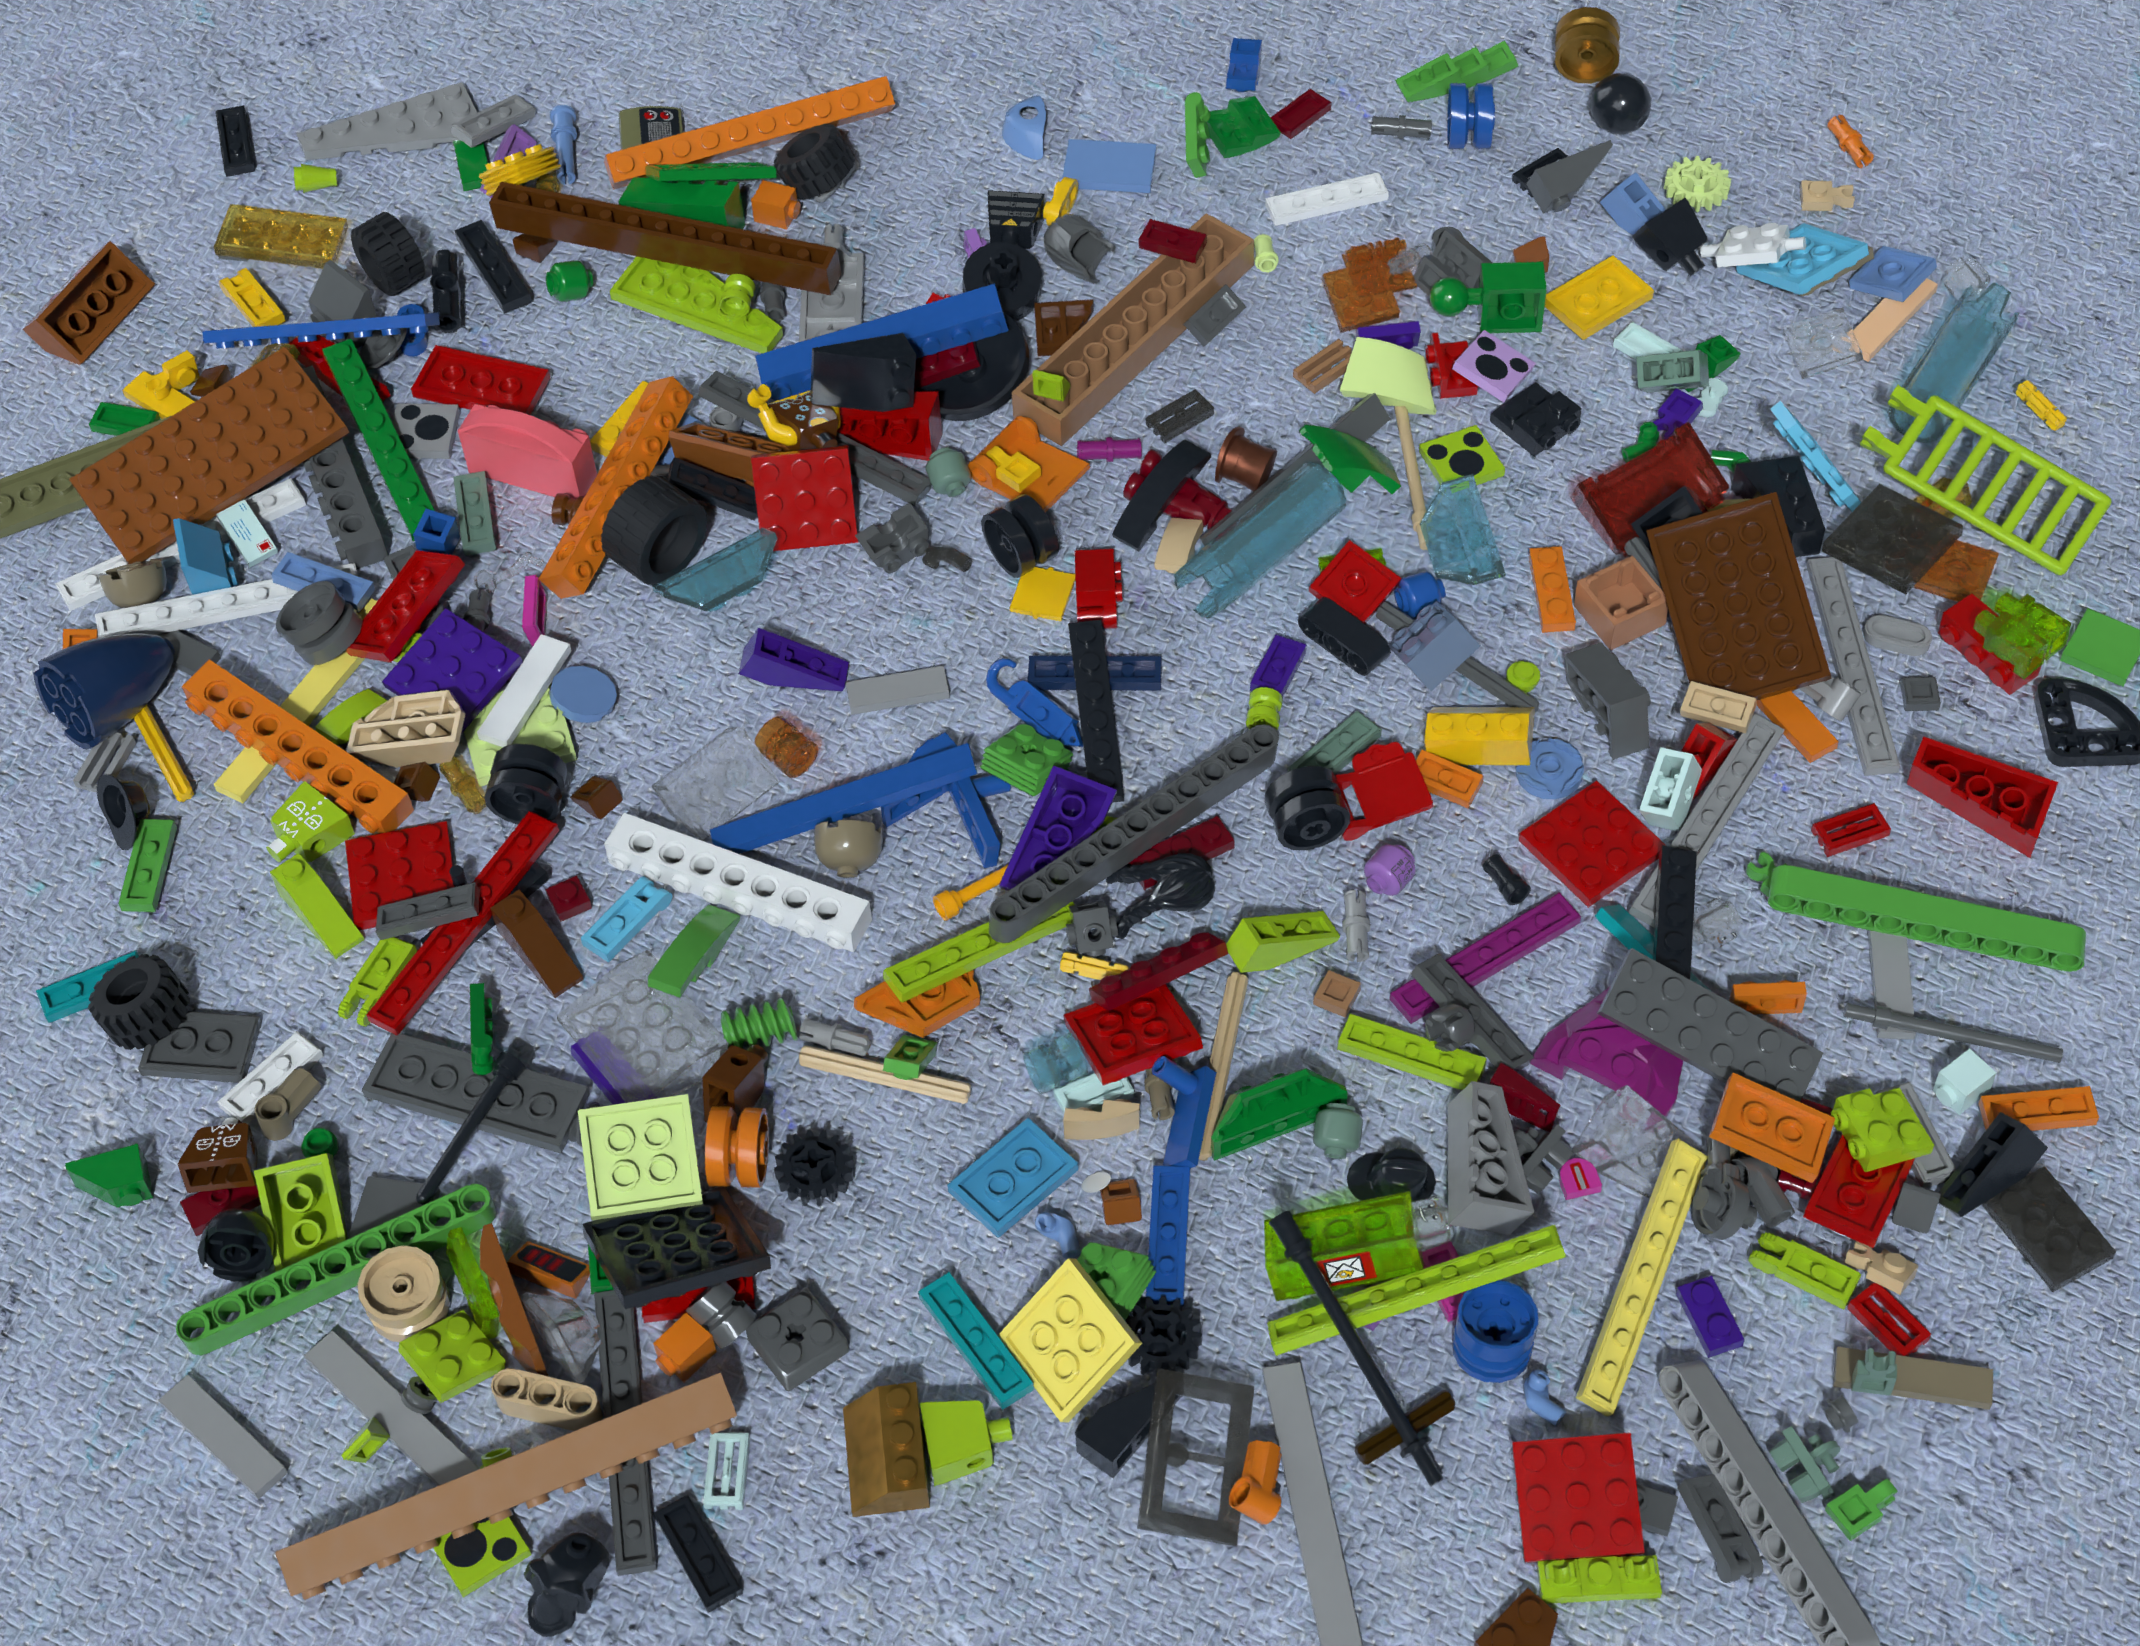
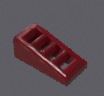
M1500 1063L1491 1078L1490 1085L1502 1087L1509 1114L1550 1133L1554 1127L1561 1105L1511 1067ZM1543 1109L1547 1111V1114L1544 1115L1542 1112H1540V1110Z

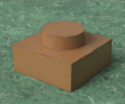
M1328 970L1314 996L1313 1005L1346 1018L1361 990V983Z

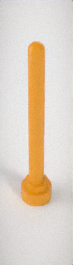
M1008 864L957 892L955 890L950 892L944 890L933 896V904L936 911L944 921L957 916L964 903L1000 884Z

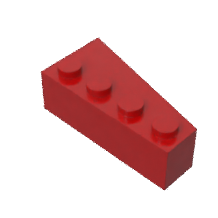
M938 391L914 392L913 407L886 412L839 407L841 425L837 432L877 453L929 461L930 455L937 451L942 437Z

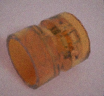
M776 716L766 722L759 730L754 742L755 749L770 762H774V765L789 778H796L805 773L814 763L818 753V745L804 733L799 732L783 716Z

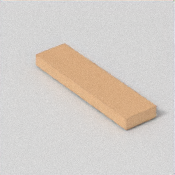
M1926 278L1904 302L1884 298L1843 340L1842 348L1869 362L1935 294L1938 284Z

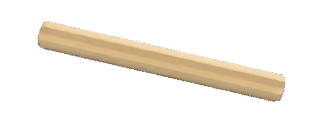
M808 1045L803 1046L799 1054V1064L804 1067L962 1104L967 1103L971 1095V1085L958 1080L923 1072L918 1079H899L893 1073L883 1071L884 1063Z

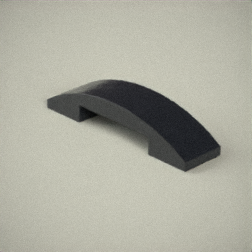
M1185 439L1172 448L1153 468L1133 495L1112 533L1113 538L1139 552L1157 529L1156 521L1187 480L1189 478L1194 480L1211 458V453Z

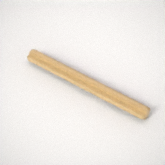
M1232 972L1227 978L1209 1068L1217 1073L1199 1156L1201 1161H1207L1212 1156L1211 1136L1221 1114L1246 995L1248 977L1239 972Z

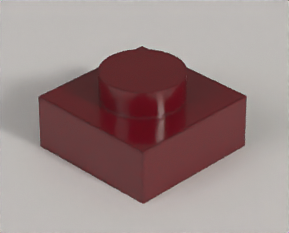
M577 876L545 889L560 922L592 909L590 899Z

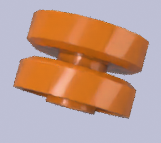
M712 1106L709 1112L705 1137V1172L708 1186L729 1187L736 1175L741 1187L762 1188L765 1182L769 1152V1126L766 1108L745 1107L738 1120L733 1107Z

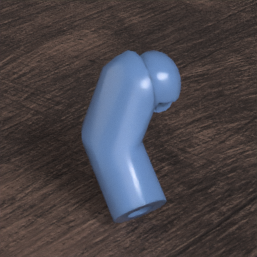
M1048 1212L1040 1213L1036 1217V1229L1042 1235L1059 1242L1064 1259H1074L1081 1254L1074 1225L1070 1220Z

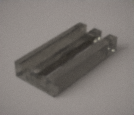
M1195 389L1145 418V425L1149 429L1152 427L1153 433L1156 436L1160 435L1161 441L1165 444L1213 416L1214 407ZM1195 402H1198V403L1194 404L1193 406H1191V407H1189V408H1187V409L1185 410L1186 407L1190 406L1191 404H1193V403H1195ZM1172 415H1175V416H1173L1172 418H1170V419H1168V420H1166L1165 422H1163V423L1160 424V422H1162V421H1164L1165 419L1171 417Z

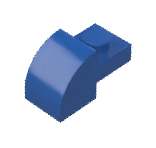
M1233 38L1226 89H1235L1239 92L1255 91L1256 85L1258 86L1262 40Z

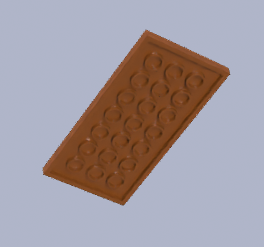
M283 347L69 480L127 563L143 562L176 541L173 519L180 518L202 525L217 516V513L238 503L350 432L287 348Z

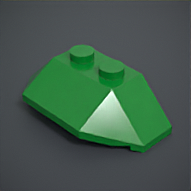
M1306 1068L1287 1074L1279 1073L1269 1078L1266 1082L1238 1089L1234 1094L1229 1095L1211 1136L1213 1160L1216 1161L1315 1123L1316 1114L1320 1110L1326 1109L1327 1104H1347L1348 1091L1345 1086Z

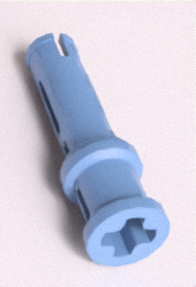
M558 105L550 111V120L553 123L551 138L556 143V158L559 159L558 164L561 165V168L557 170L556 179L560 184L566 185V175H568L569 184H572L576 178L573 142L577 138V130L573 125L576 120V112L570 106Z

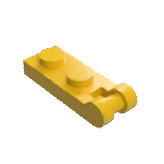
M247 268L237 271V275L230 279L225 277L218 281L224 295L230 298L252 327L279 325L286 321L283 312Z

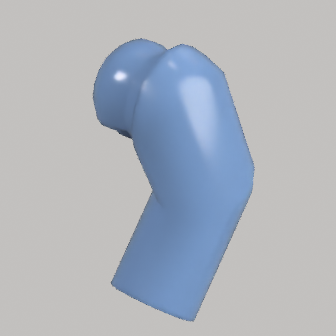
M1534 1370L1525 1379L1523 1386L1526 1405L1531 1411L1557 1427L1564 1418L1566 1410L1549 1400L1547 1385L1550 1383V1378L1548 1374L1542 1370Z

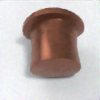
M1238 426L1228 433L1221 446L1216 465L1215 482L1220 483L1222 478H1226L1254 492L1268 480L1275 464L1277 450L1256 444L1244 437L1245 429Z

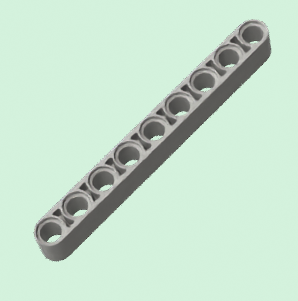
M1700 1360L1665 1366L1659 1376L1662 1393L1708 1467L1723 1487L1736 1512L1819 1645L1880 1646L1875 1630L1709 1368Z

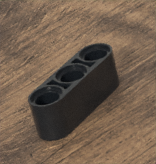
M1327 597L1319 599L1298 617V625L1307 637L1362 676L1368 675L1391 654L1388 643L1381 635Z

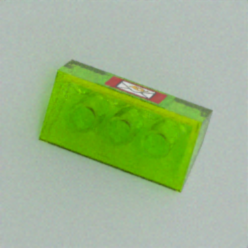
M1410 1191L1292 1214L1306 1239L1310 1238L1314 1244L1311 1256L1333 1292L1342 1288L1363 1284L1369 1285L1378 1281L1402 1277L1424 1269L1422 1245ZM1272 1219L1264 1220L1265 1267L1276 1301L1298 1299L1302 1296L1316 1294L1300 1265L1292 1260L1288 1261L1285 1257L1284 1252L1286 1249L1273 1227L1269 1224V1221Z

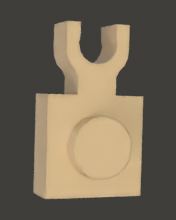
M1801 180V211H1832L1833 205L1853 208L1855 197L1852 196L1854 186L1842 185L1834 188L1832 187V181Z
M1858 1241L1855 1242L1853 1250H1848L1844 1261L1845 1264L1853 1268L1868 1271L1867 1279L1899 1295L1915 1278L1919 1266L1906 1260L1902 1255L1892 1253L1886 1249H1883L1879 1254L1873 1251L1871 1247Z

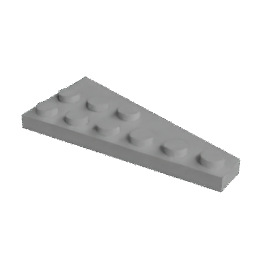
M463 82L400 102H394L384 107L365 111L352 117L339 119L320 127L310 128L296 135L306 160L342 157L345 152L360 151L361 155L372 154V149L387 148L388 152L434 148L437 143L452 142L454 146L453 141L460 139L451 134L452 124L477 113ZM488 139L483 143H490V140Z

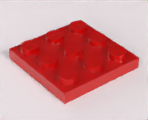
M848 446L751 455L762 552L858 543V539L855 537L858 533Z
M1597 780L1519 833V842L1588 908L1658 860L1662 845L1667 846Z
M447 821L345 840L353 919L358 930L376 927L377 910L380 906L454 888L449 873L454 863Z
M1166 984L1110 1011L1094 1003L1063 1015L1067 1029L1103 1086L1146 1069H1151L1155 1061L1161 1056L1173 1060L1203 1048L1201 1036Z
M1631 1433L1512 1442L1524 1563L1645 1553Z

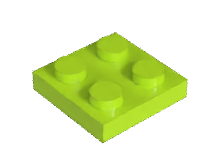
M464 1310L399 1342V1353L440 1403L505 1369L506 1360Z

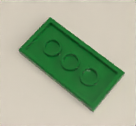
M761 162L645 166L646 177L657 181L776 178V167Z

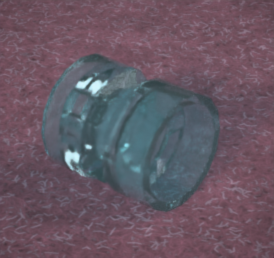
M1066 1033L1052 1039L1049 1047L1040 1044L1023 1051L1025 1067L1039 1094H1044L1060 1087L1061 1080L1070 1083L1088 1075L1083 1052L1072 1033Z

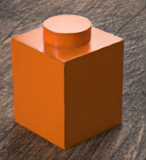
M763 180L751 199L754 222L787 230L792 220L796 219L800 212V202L797 201L796 188Z
M687 1313L680 1317L653 1343L658 1357L655 1360L658 1367L669 1377L675 1374L684 1383L717 1352L712 1334Z

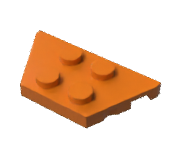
M974 970L903 1003L900 1002L885 981L854 998V1008L857 1011L922 1038L979 1006L980 1003L978 986L974 981Z

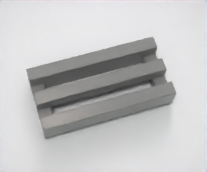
M116 732L94 746L73 779L75 786L97 793L96 783L103 771H106L104 775L111 774L117 777L136 745L134 737L127 735L124 738L121 733ZM118 746H121L111 762L110 759Z

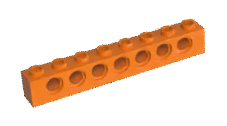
M673 376L648 383L541 573L539 580L560 599L584 595L606 555L602 549L601 534L609 510L628 487L632 486L636 481L650 476L669 442V431L676 429L694 397Z
M210 659L182 685L187 698L185 703L195 714H205L220 731L225 732L228 730L234 734V737L242 746L247 749L253 747L258 750L260 756L267 763L281 766L285 773L295 782L300 780L306 781L348 814V816L351 814L359 819V823L372 834L378 832L380 834L395 831L414 811L406 791ZM375 799L374 801H372V802H370V803H365V802H367L368 800Z

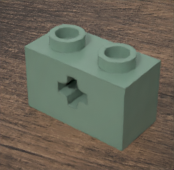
M1700 350L1636 357L1638 388L1646 393L1670 391L1676 388L1680 390L1709 386L1708 355Z

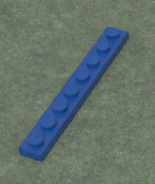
M437 312L202 331L204 343H216V349L235 347L234 341L242 340L243 346L262 345V339L270 338L271 344L290 343L289 337L298 336V342L317 341V335L326 334V340L345 339V332H353L354 338L372 337V330H381L382 336L401 334L400 328H409L410 334L429 332L428 326L440 325Z

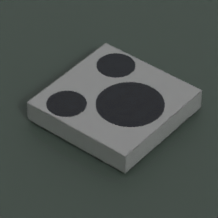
M397 403L392 424L408 457L450 459L460 410L458 405Z

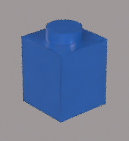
M425 509L413 534L417 550L448 555L453 554L460 539L456 518L430 509Z

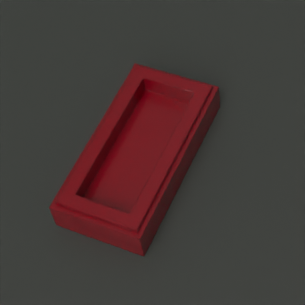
M1309 89L1270 118L1283 135L1292 139L1331 110V102L1312 89Z

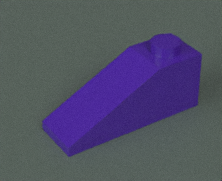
M758 627L743 649L739 674L770 686L843 691L849 662Z

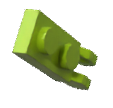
M395 937L380 940L348 986L349 990L344 996L343 1001L339 1004L337 1012L339 1017L344 1019L350 1018L357 1009L360 998L365 999L356 1020L359 1025L367 1027L371 1023L367 1018L368 1012L417 952L416 946Z
M1770 1232L1761 1234L1758 1239L1760 1246L1776 1256L1783 1257L1779 1260L1760 1250H1755L1751 1252L1748 1258L1753 1267L1760 1269L1766 1274H1775V1277L1843 1310L1846 1308L1862 1275L1860 1272L1793 1240L1791 1242Z

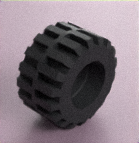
M822 124L811 127L792 138L779 151L774 159L773 166L776 167V172L786 186L796 188L797 199L801 200L823 194L841 182L853 168L855 156L835 125Z
M383 211L351 230L353 250L360 265L370 280L385 294L393 296L424 278V262L417 244L405 226L389 212Z
M141 954L138 958L135 956L127 958L125 962H119L114 965L112 970L107 971L101 981H98L94 986L95 991L90 994L89 1001L91 1003L88 1006L89 1011L92 1013L91 1016L117 1046H123L127 1050H132L136 1047L138 1050L145 1048L148 1044L152 1046L158 1043L161 1038H166L170 1035V1031L177 1028L181 1023L180 1019L186 1015L188 1011L186 1006L190 1004V998L187 988L163 959L156 955Z

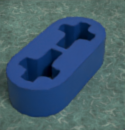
M408 304L399 309L397 316L424 314V310L417 304ZM407 328L406 336L400 346L401 352L407 356L422 354L428 345L427 332L410 334V329ZM415 336L414 342H411V337Z

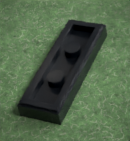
M244 105L216 110L222 161L226 177L255 172L247 114Z
M673 458L667 477L669 482L692 498L755 521L758 513L754 487L679 458Z
M688 1494L653 1513L655 1520L707 1613L743 1594L739 1583Z

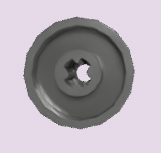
M319 581L306 586L291 597L279 612L275 624L279 634L288 643L294 645L295 651L305 662L310 665H321L342 654L355 641L361 631L363 621L358 611L344 600V596L332 583Z

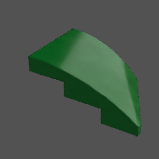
M1304 425L1299 430L1301 435L1314 445L1312 450L1328 473L1351 493L1369 476L1374 478L1392 495L1401 487L1391 460L1367 443L1349 434L1321 426Z

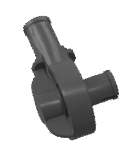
M1708 1137L1706 1140L1708 1162L1707 1167L1701 1171L1699 1189L1693 1197L1692 1218L1699 1232L1718 1240H1724L1733 1236L1740 1227L1744 1229L1751 1228L1756 1222L1757 1210L1749 1205V1191L1746 1184L1740 1180L1739 1167L1731 1164L1730 1146Z

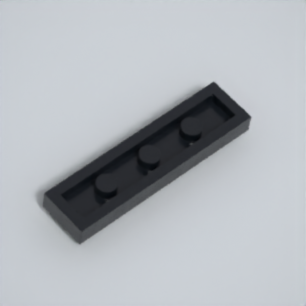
M482 219L454 230L457 241L503 313L532 302L530 293Z

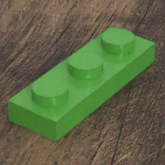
M140 819L118 903L121 911L156 912L177 829L174 820Z

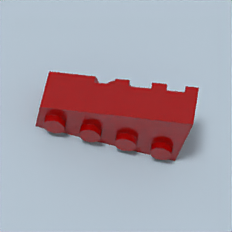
M1923 736L1911 767L1907 785L2028 858H2031L2058 782Z

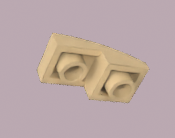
M1171 518L1158 548L1154 563L1156 570H1166L1172 574L1187 571L1195 558L1194 545L1203 533V520Z
M1126 1099L1103 1100L1102 1112H1096L1084 1107L1077 1109L1065 1108L1063 1119L1064 1139H1103L1136 1130L1140 1127V1103H1132Z

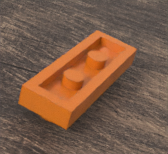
M1562 546L1529 548L1528 558L1542 633L1575 631L1576 621Z
M2090 1086L1985 1095L1980 1097L1978 1103L1985 1130H1987L2000 1112L2023 1123L2031 1131L2096 1125L2099 1120Z

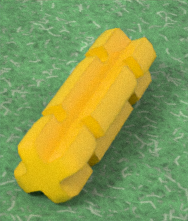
M2025 380L2023 383L2018 384L2015 391L2016 395L2024 402L2027 400L2026 405L2042 421L2046 419L2045 424L2056 431L2065 425L2067 417L2059 409L2055 410L2057 407L2040 390L2035 391L2037 387L2031 381Z
M1068 951L1063 953L1060 961L1061 971L1071 974L1078 971L1080 976L1101 980L1109 975H1118L1128 970L1129 967L1116 962L1113 966L1110 965L1111 961L1086 955L1079 958L1077 953Z

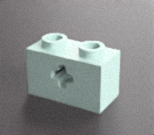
M1660 747L1639 809L1649 825L1678 832L1681 830L1702 772V768L1693 754Z

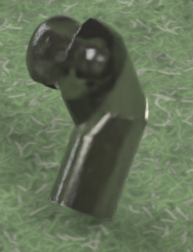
M930 546L925 550L926 554L922 558V562L933 569L939 566L940 560L947 562L962 572H967L972 565V558L953 547Z

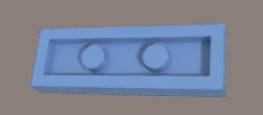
M287 552L271 574L273 583L298 592L313 583L328 581L341 592L344 600L350 603L358 613L375 591L374 583L370 580Z

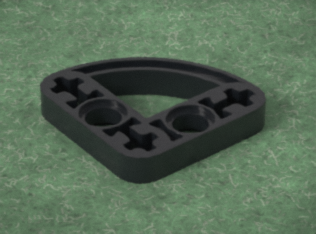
M2049 678L2039 683L2034 696V703L2045 753L2052 764L2059 767L2136 765L2140 763V721L2119 699L2100 688L2075 680ZM2048 693H2051L2052 697L2056 698L2054 706H2051L2052 700ZM2071 701L2088 706L2103 714L2120 731L2078 732ZM2060 718L2065 722L2066 726L2060 728L2052 726L2048 719ZM2100 744L2107 752L2103 754L2094 753L2090 750L2089 745ZM2058 747H2063L2064 750H2065L2066 752H2068V753H2064L2063 750H2062V748H2058Z

